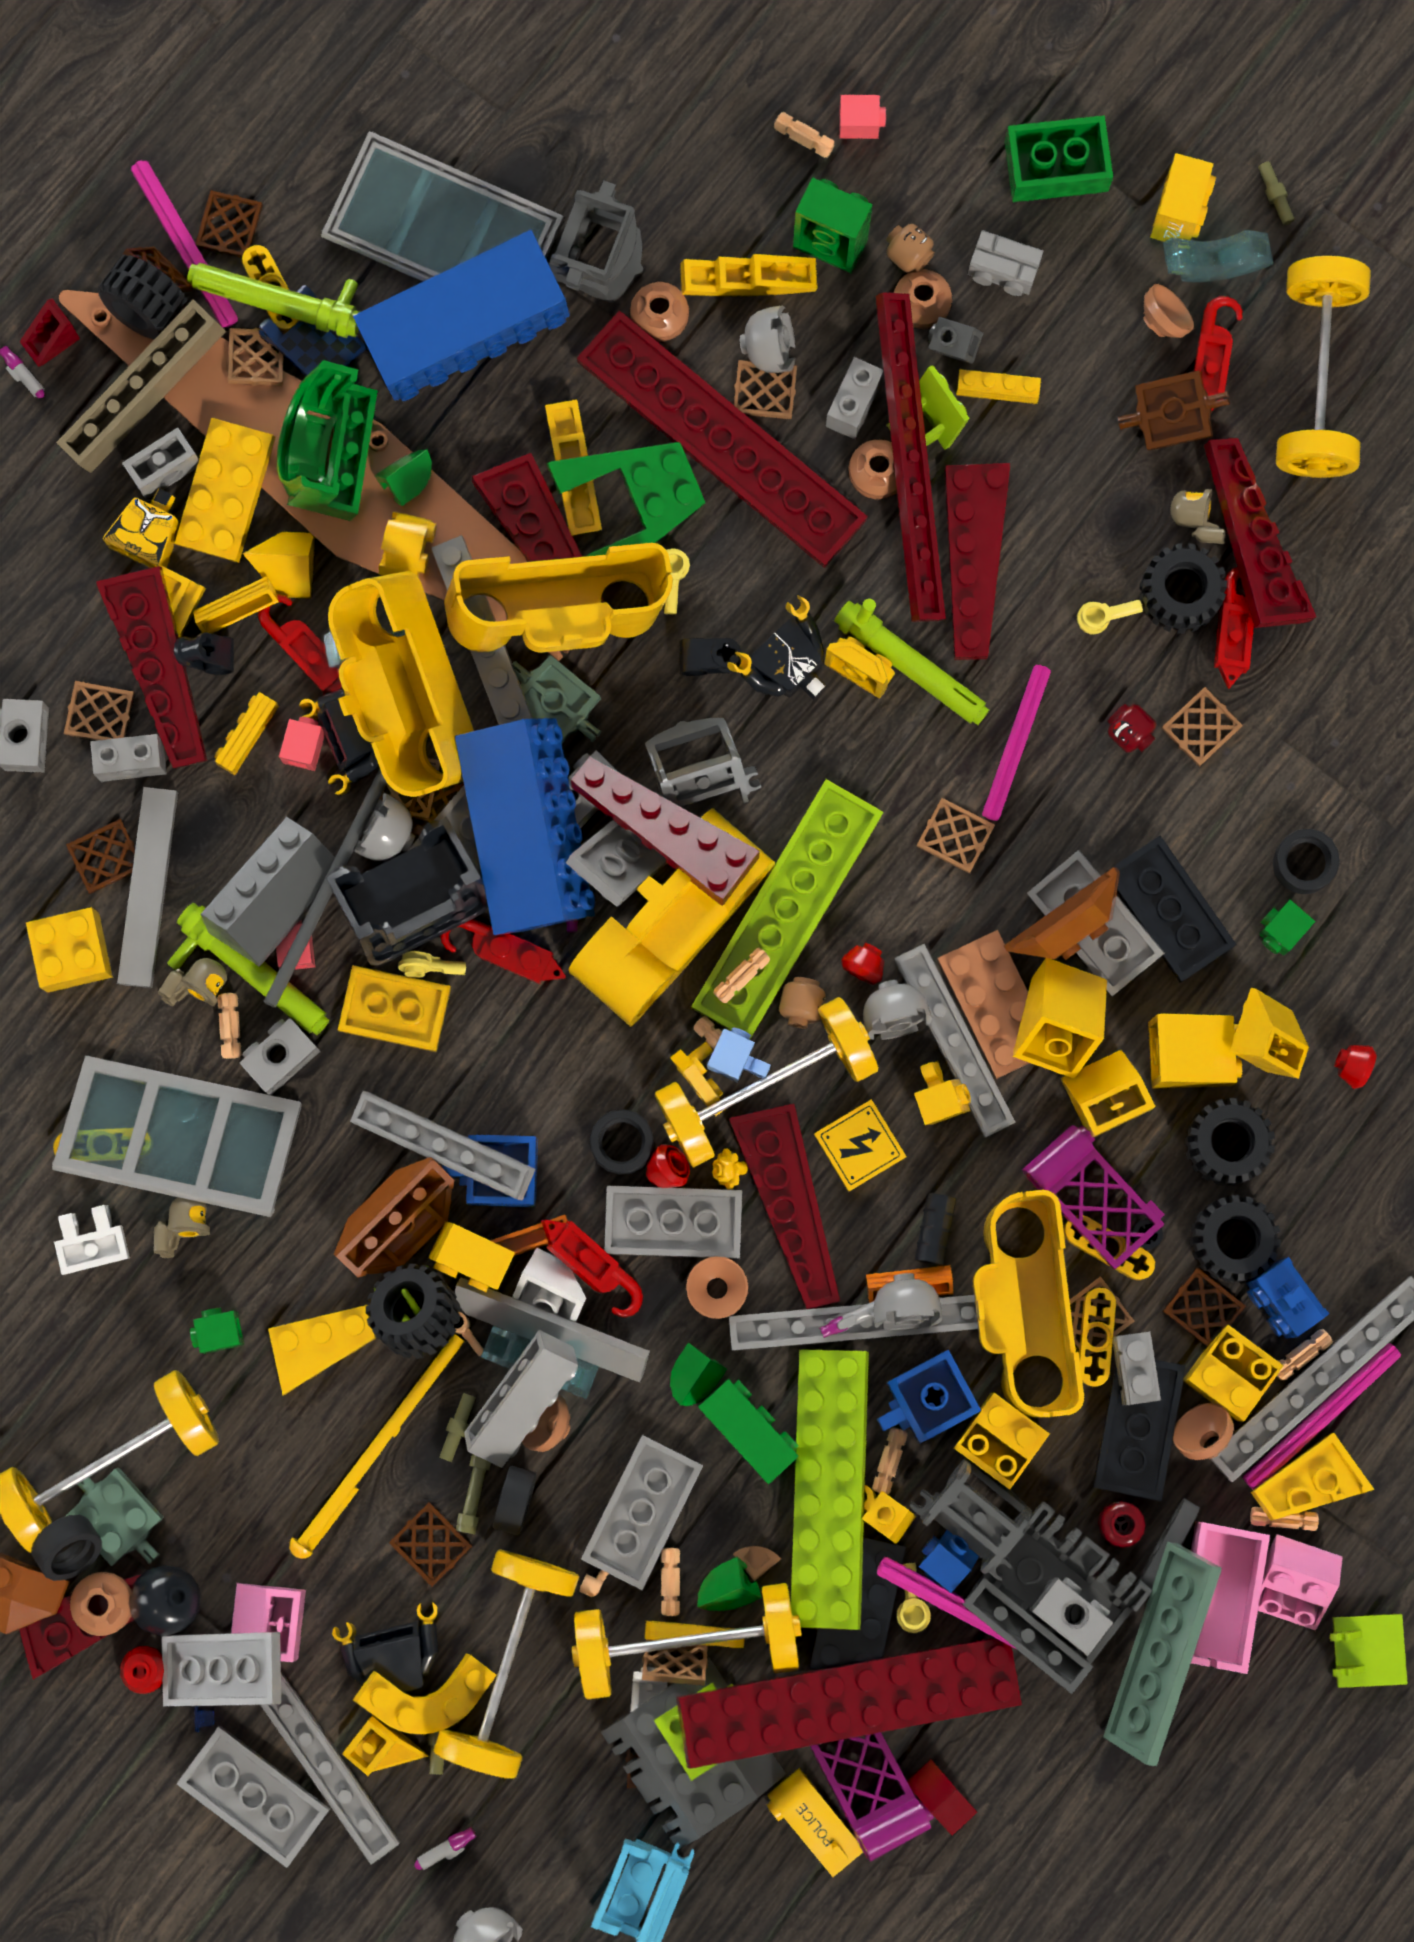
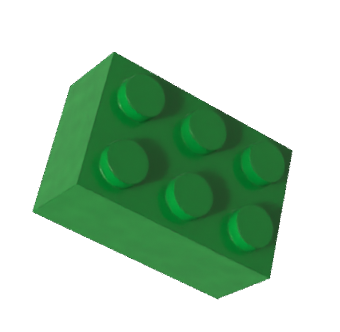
M1105 115L1007 127L1004 143L1012 202L1109 192L1113 172Z
M812 177L795 212L793 248L852 274L868 241L873 204L869 203L867 198L853 192L849 194L840 190L835 183L829 180H817Z
M728 1379L698 1408L769 1485L799 1457L794 1451L799 1445L786 1431H783L780 1435L771 1426L776 1420L762 1405L756 1409L747 1400L752 1394L739 1380L733 1384Z

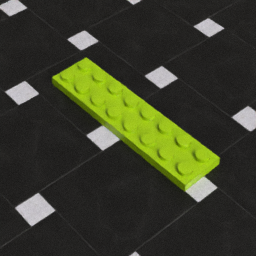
M827 779L824 781L692 1004V1009L730 1031L733 1027L741 1029L751 1035L750 1039L752 1038L881 819L883 811ZM756 948L764 950L770 957L769 963L762 970L759 968L757 974L739 992L736 990L734 996L727 1003L721 1002L715 996L714 989L722 981L725 983L727 981L726 977L745 959L748 961L750 959L749 955Z
M799 1350L796 1443L799 1445L796 1453L799 1457L796 1459L791 1611L792 1616L799 1615L800 1627L861 1630L864 1520L862 1518L864 1516L869 1362V1352Z

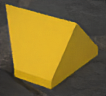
M280 532L242 553L263 578L268 577L277 594L287 596L288 598H311L315 537L311 533Z
M373 1715L342 1753L343 1756L367 1776L374 1771L429 1756L401 1731L384 1724Z

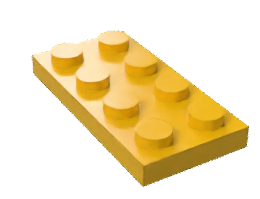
M211 417L174 544L237 563L240 562L276 437L273 434Z

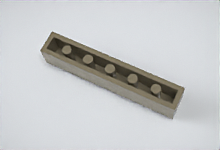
M192 300L56 443L78 465L92 473L226 331L195 300Z

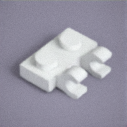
M108 1205L91 1208L97 1231L80 1236L75 1213L58 1216L64 1240L56 1241L54 1245L62 1275L130 1258L123 1226L112 1227L111 1213Z

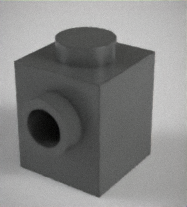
M939 317L937 324H933L929 332V349L938 354L973 364L983 332L974 327Z

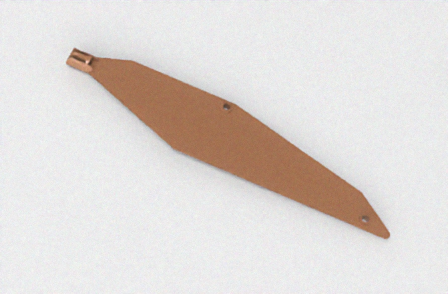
M72 290L62 291L59 294L60 303L128 366L154 341V339L142 336L121 323L105 307L98 293ZM101 316L107 317L103 322L97 321ZM222 337L163 397L205 437L211 417L273 434L276 439L261 488L340 559L379 574L378 567L384 552L381 549L384 532L388 520H392V512L394 511L429 519L433 523H437L433 543H426L424 553L429 554L428 566L425 574H419V579L425 593L441 600H445L447 588L431 549L434 546L462 535L472 560L510 556V564L527 562L522 552L432 470L427 486L419 495L403 506L397 504L394 501L395 497L390 488L383 489L374 476L398 459L412 453V451L374 419L359 512L356 517L351 521L287 505L289 495L286 493L277 472V449L288 406L302 381L283 371L282 385L254 386L252 384L228 383L229 341ZM235 344L233 345V352L239 348ZM244 350L237 357L245 363L252 356ZM233 360L234 372L240 366ZM257 361L248 366L254 373L263 368ZM273 365L271 368L278 374V368ZM243 370L236 377L250 378L251 376ZM268 371L260 376V378L264 379L274 378ZM313 411L306 412L313 416L330 419L329 416ZM332 428L327 450L325 476L328 470L334 428ZM375 440L384 441V443L380 446H375L373 444ZM487 596L495 620L506 621V614L501 604L494 598ZM562 650V652H564V653H568V652L570 651V650ZM560 651L548 652L557 661L563 658Z

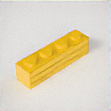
M960 369L956 395L1037 404L1041 378Z
M266 576L194 610L193 614L196 625L201 632L212 634L279 601L274 586Z
M260 692L257 696H252L248 703V710L246 713L243 712L237 720L238 725L236 729L228 733L226 737L227 743L223 748L220 747L215 754V763L234 776L279 708L277 702Z

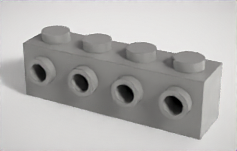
M539 1330L465 1430L464 1435L468 1452L501 1468L509 1458H513L519 1451L521 1442L528 1432L534 1431L537 1427L540 1416L545 1409L555 1403L559 1390L565 1382L570 1381L575 1376L578 1362L574 1347Z

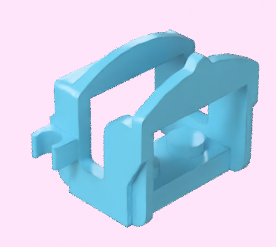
M625 1839L599 1908L594 1914L591 1927L616 1936L620 1931L636 1938V1942H661L689 1874L694 1849H691L689 1856L681 1857L677 1853L679 1842L675 1844L672 1853H669L639 1839H636L635 1842ZM628 1854H630L629 1857H628V1860H627V1862H626V1865H625V1867H624V1870H623V1872H622V1875H621V1877H620V1880H619V1882H618V1885H617V1887H616V1890H615V1892H614V1895H613V1897H612V1900H611V1902H610V1905H609V1907H608V1909H607V1912H605V1911H606V1908H607V1906H608V1903H609V1901H610V1898H611V1896H612V1894H613V1891H614V1889H615V1886H616V1884H617V1881H618V1879H619V1876H620V1874H621V1871H622V1868H623L624 1863H625V1861H626V1858H627ZM665 1863V1872L662 1876V1879L660 1881V1884L658 1886V1889L656 1891V1894L654 1896V1899L652 1901L644 1924L641 1928L639 1927V1924L644 1915V1912L646 1910V1907L648 1905V1902L650 1900V1897L652 1895V1892L654 1890L662 1867Z

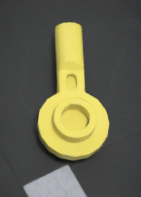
M674 548L666 550L669 554L672 570L670 575L673 577L671 592L664 603V614L677 615L679 580L688 574L690 567L687 555L681 550Z
M1135 600L1109 607L1106 603L1088 602L1079 609L1077 623L1084 632L1099 634L1107 628L1110 620L1141 613L1142 604L1140 600Z
M410 951L402 955L398 968L405 972V976L411 978L424 977L425 973L430 971L442 972L443 974L465 975L466 962L440 960V957H434L429 953Z
M916 1563L902 1564L917 1572ZM905 1590V1601L900 1604L897 1610L898 1624L909 1633L921 1632L930 1622L931 1613L929 1607L918 1596Z

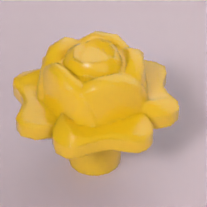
M728 1148L719 1153L717 1159L713 1162V1177L718 1180L720 1185H725L727 1190H732L735 1185H738L739 1175H745L748 1171L747 1163L744 1161L738 1162V1155L731 1153Z

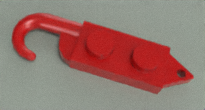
M1229 296L1213 298L1206 305L1203 314L1194 371L1202 372L1204 389L1209 396L1225 392L1233 343L1230 332L1221 326L1215 325L1217 310L1222 306L1231 307L1236 313V319L1238 321L1242 320L1243 311L1240 304Z
M1238 567L1228 572L1225 578L1227 580V589L1224 592L1226 596L1219 611L1214 668L1219 669L1228 689L1231 688L1242 673H1246L1250 669L1254 629L1246 597L1236 594L1237 580L1240 578Z
M277 594L279 602L288 606L292 605V600L287 596ZM271 606L258 611V620L262 627L324 694L343 689L339 679V668L342 663L304 622L293 620L280 627L269 614Z
M476 919L458 926L475 933L472 944L474 953L487 962L539 985L541 981L566 978V975L553 959V953L510 933L494 935L492 926ZM450 931L440 935L441 943L451 952H455L456 947L449 940ZM559 971L560 975L555 976L554 972Z
M541 1220L549 1243L546 1248L594 1291L600 1293L610 1292L620 1284L630 1294V1306L625 1310L613 1307L611 1310L613 1314L618 1317L627 1318L639 1311L643 1301L642 1289L637 1281L619 1266L615 1259L572 1221H565L563 1223Z

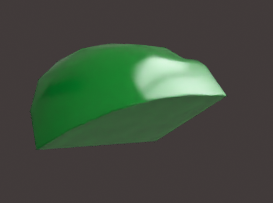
M427 449L412 452L390 464L374 476L383 489L390 488L395 497L394 501L397 504L405 505L419 495L427 486L432 470L429 452Z
M688 1343L677 1358L671 1371L670 1387L673 1397L682 1406H691L699 1403L716 1387L727 1371V1368L715 1359H710L700 1349Z
M735 1557L710 1571L699 1590L697 1607L708 1611L733 1610L761 1599L757 1581L751 1584L748 1576L743 1571L748 1568L746 1563L739 1557Z

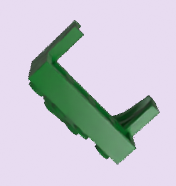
M323 360L302 380L296 389L282 424L277 449V472L286 493L289 495L287 505L351 521L358 515L378 390L354 384L357 381V369ZM313 411L329 416L330 419L313 416L306 412ZM332 428H334L328 470L325 476L327 450Z

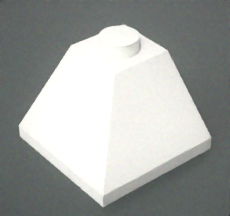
M536 1248L523 1270L512 1298L574 1322L577 1321L586 1300L572 1270L557 1257L539 1248Z

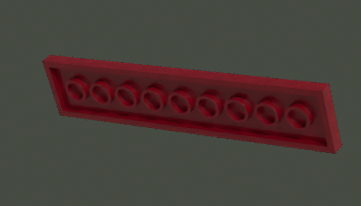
M620 310L577 357V362L672 442H680L684 452L822 567L825 568L867 521V515Z
M996 1638L676 1697L686 1764L689 1769L1022 1705L1012 1647Z

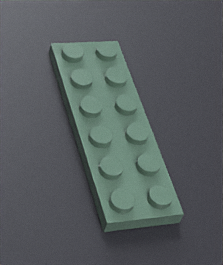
M1167 1542L1103 1736L1136 1759L1151 1766H1157L1222 1570L1220 1566L1173 1542Z

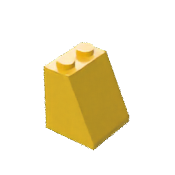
M1045 958L1031 979L1013 1057L1074 1079L1104 1039L1107 979L1050 958Z
M1157 1014L1148 1022L1152 1089L1233 1086L1237 1083V1078L1242 1077L1241 1058H1236V1055L1230 1052L1232 1039L1238 1027V1024H1234V1016Z

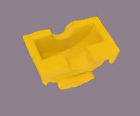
M393 511L392 520L387 522L381 549L384 552L378 567L379 574L387 575L410 571L416 574L418 578L420 573L425 574L429 554L424 553L426 543H433L437 523H433L429 519Z

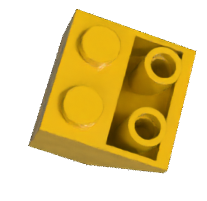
M1250 988L1237 1030L1232 1039L1230 1052L1265 1072L1299 1079L1309 1046L1293 1011L1261 991Z
M1122 1050L1083 1067L1074 1079L1068 1076L1060 1078L1083 1126L1090 1132L1091 1137H1096L1156 1107L1141 1076Z
M1226 1325L1203 1351L1184 1377L1183 1382L1210 1402L1224 1407L1237 1422L1245 1421L1284 1365L1231 1326Z
M990 1393L980 1407L981 1411L974 1415L954 1449L1010 1490L1050 1434L996 1393Z

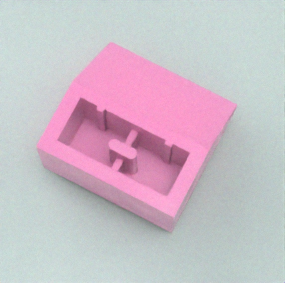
M1277 1534L1267 1552L1258 1611L1316 1631L1339 1588L1342 1556Z
M237 1583L231 1633L280 1632L281 1661L294 1662L298 1660L306 1590Z

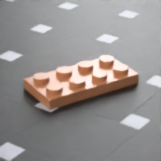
M998 930L937 958V962L995 1080L1029 1064V1062L1013 1057L1028 990L1009 952L1004 948L1005 944Z

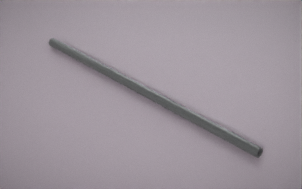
M380 769L326 877L333 874L339 867L347 865L387 785ZM326 877L263 1001L271 1007L276 1008L333 893Z

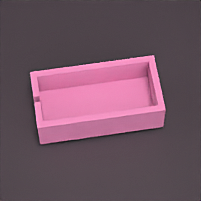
M1195 1521L1191 1551L1220 1566L1222 1570L1191 1661L1192 1664L1208 1667L1211 1665L1218 1669L1244 1674L1248 1673L1270 1535Z

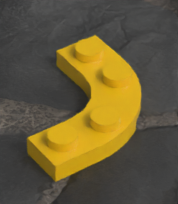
M466 1653L447 1682L434 1693L426 1696H410L373 1671L353 1698V1701L378 1720L398 1731L410 1734L435 1733L449 1728L463 1719L477 1704L496 1677V1674L473 1656Z

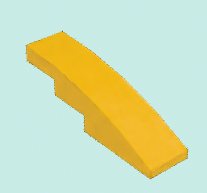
M754 254L750 259L719 256L716 261L684 259L680 263L682 295L758 296L815 292L817 290L816 258Z
M577 399L545 405L555 461L588 456ZM593 480L562 493L568 529L572 536L602 530Z

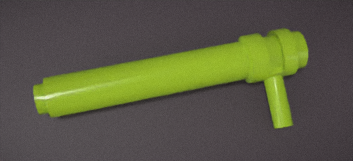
M203 263L192 264L189 268L187 283L192 284V287L310 323L316 325V329L329 332L333 330L336 331V335L344 338L348 336L356 337L359 332L353 316L360 313V311H357L355 306L350 305L358 287L355 280H346L337 301L329 298L321 300Z
M866 599L862 605L859 603L854 604L849 600L842 607L834 619V622L839 625L838 629L846 635L850 633L865 647L867 646L876 654L886 657L892 662V666L968 723L974 722L977 725L981 723L989 712V709L985 707L986 702L884 627L883 621L873 614L876 608L874 600Z
M195 903L190 904L177 920V924L182 927L181 931L188 937L167 964L175 970L179 969L194 949L200 946L204 951L210 950L266 997L278 972L265 961L260 967L209 934L201 916L205 907H199ZM288 982L277 1007L309 1034L313 1032L315 1035H318L329 1023V1019L325 1017L327 1013Z

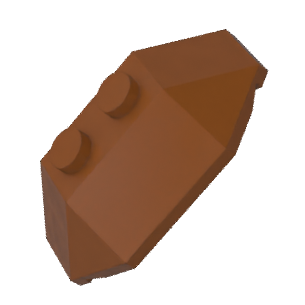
M1117 867L1111 868L1006 943L1004 948L1008 952L1057 959L1063 956L1067 960L1082 949L1078 943L1088 936L1093 941L1109 930L1106 923L1113 919L1120 871Z
M432 1157L396 1170L347 1219L334 1255L357 1277L396 1270V1267L404 1265L444 1225L445 1221H448L451 1193L455 1180Z
M0 1552V1632L9 1634L57 1614L70 1581H53L48 1579L40 1568Z

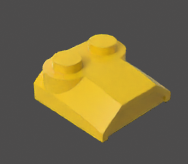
M850 636L847 639L839 638L837 643H830L826 650L824 664L880 699L895 674L891 668L892 662L880 654L874 655L867 651L860 641Z

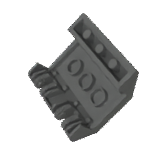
M1043 1501L1032 1512V1516L1025 1527L1024 1536L1006 1556L1012 1562V1568L1010 1569L1005 1564L997 1566V1571L1002 1574L1001 1581L989 1572L983 1573L962 1605L1063 1688L1073 1694L1093 1668L1091 1663L1130 1613L1132 1611L1137 1612L1152 1592V1589L1139 1580L1128 1591L1137 1578L1131 1572L1125 1575L1116 1586L1107 1581L1118 1569L1119 1562L1112 1558L1101 1569L1100 1567L1105 1563L1109 1554L1087 1536L1074 1547L1073 1545L1082 1534L1077 1528L1071 1530L1062 1542L1058 1541L1052 1535L1063 1526L1065 1518L1058 1514L1047 1525L1046 1523L1055 1510ZM1054 1577L1061 1581L1068 1577L1083 1589L1079 1595L1089 1604L1095 1599L1110 1611L1107 1618L1113 1624L1088 1656L1030 1611V1608ZM1071 1604L1066 1608L1064 1615L1067 1622L1076 1623L1081 1619L1082 1609L1078 1604Z
M710 1657L707 1658L708 1668L706 1669L705 1686L673 1683L625 1717L623 1715L601 1731L608 1744L619 1738L623 1740L612 1748L615 1755L624 1753L631 1746L638 1754V1757L629 1760L623 1768L627 1774L639 1767L641 1768L638 1773L631 1777V1780L646 1803L660 1797V1800L650 1807L653 1814L660 1813L669 1806H672L677 1815L666 1820L662 1827L667 1833L679 1826L680 1829L669 1836L674 1846L679 1842L677 1850L701 1838L756 1800L786 1775L773 1753L718 1763L692 1781L687 1775L654 1720L677 1705V1696L694 1694L712 1682L717 1689L728 1687ZM698 1667L692 1672L700 1676L702 1669Z

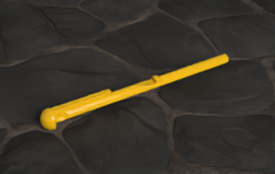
M456 1334L449 1339L448 1343L443 1347L298 1540L293 1537L291 1538L289 1548L295 1557L304 1559L313 1554L312 1551L359 1489L355 1486L380 1455L392 1437L395 1438L400 1432L401 1425L465 1342Z

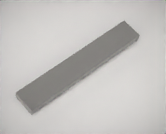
M143 787L117 980L119 985L144 988L153 987L178 792L176 790Z
M925 944L894 958L905 983L916 987L925 997L932 1015V1021L927 1026L954 1079H960L961 1084L967 1086L971 1096V1103L968 1104L984 1138L1016 1123Z
M362 1091L350 1122L427 1158L432 1157L436 1162L517 1200L523 1201L535 1172V1168L366 1091Z
M460 1278L455 1289L456 1300L460 1304L458 1312L530 1340L541 1330L573 1346L576 1358L637 1382L641 1381L650 1351L488 1288L487 1292L481 1291L469 1285V1280Z
M281 1671V1704L261 1705V1707L372 1865L401 1842Z

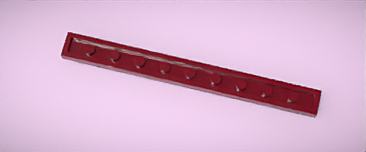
M883 292L875 297L911 621H941L946 619L910 294Z

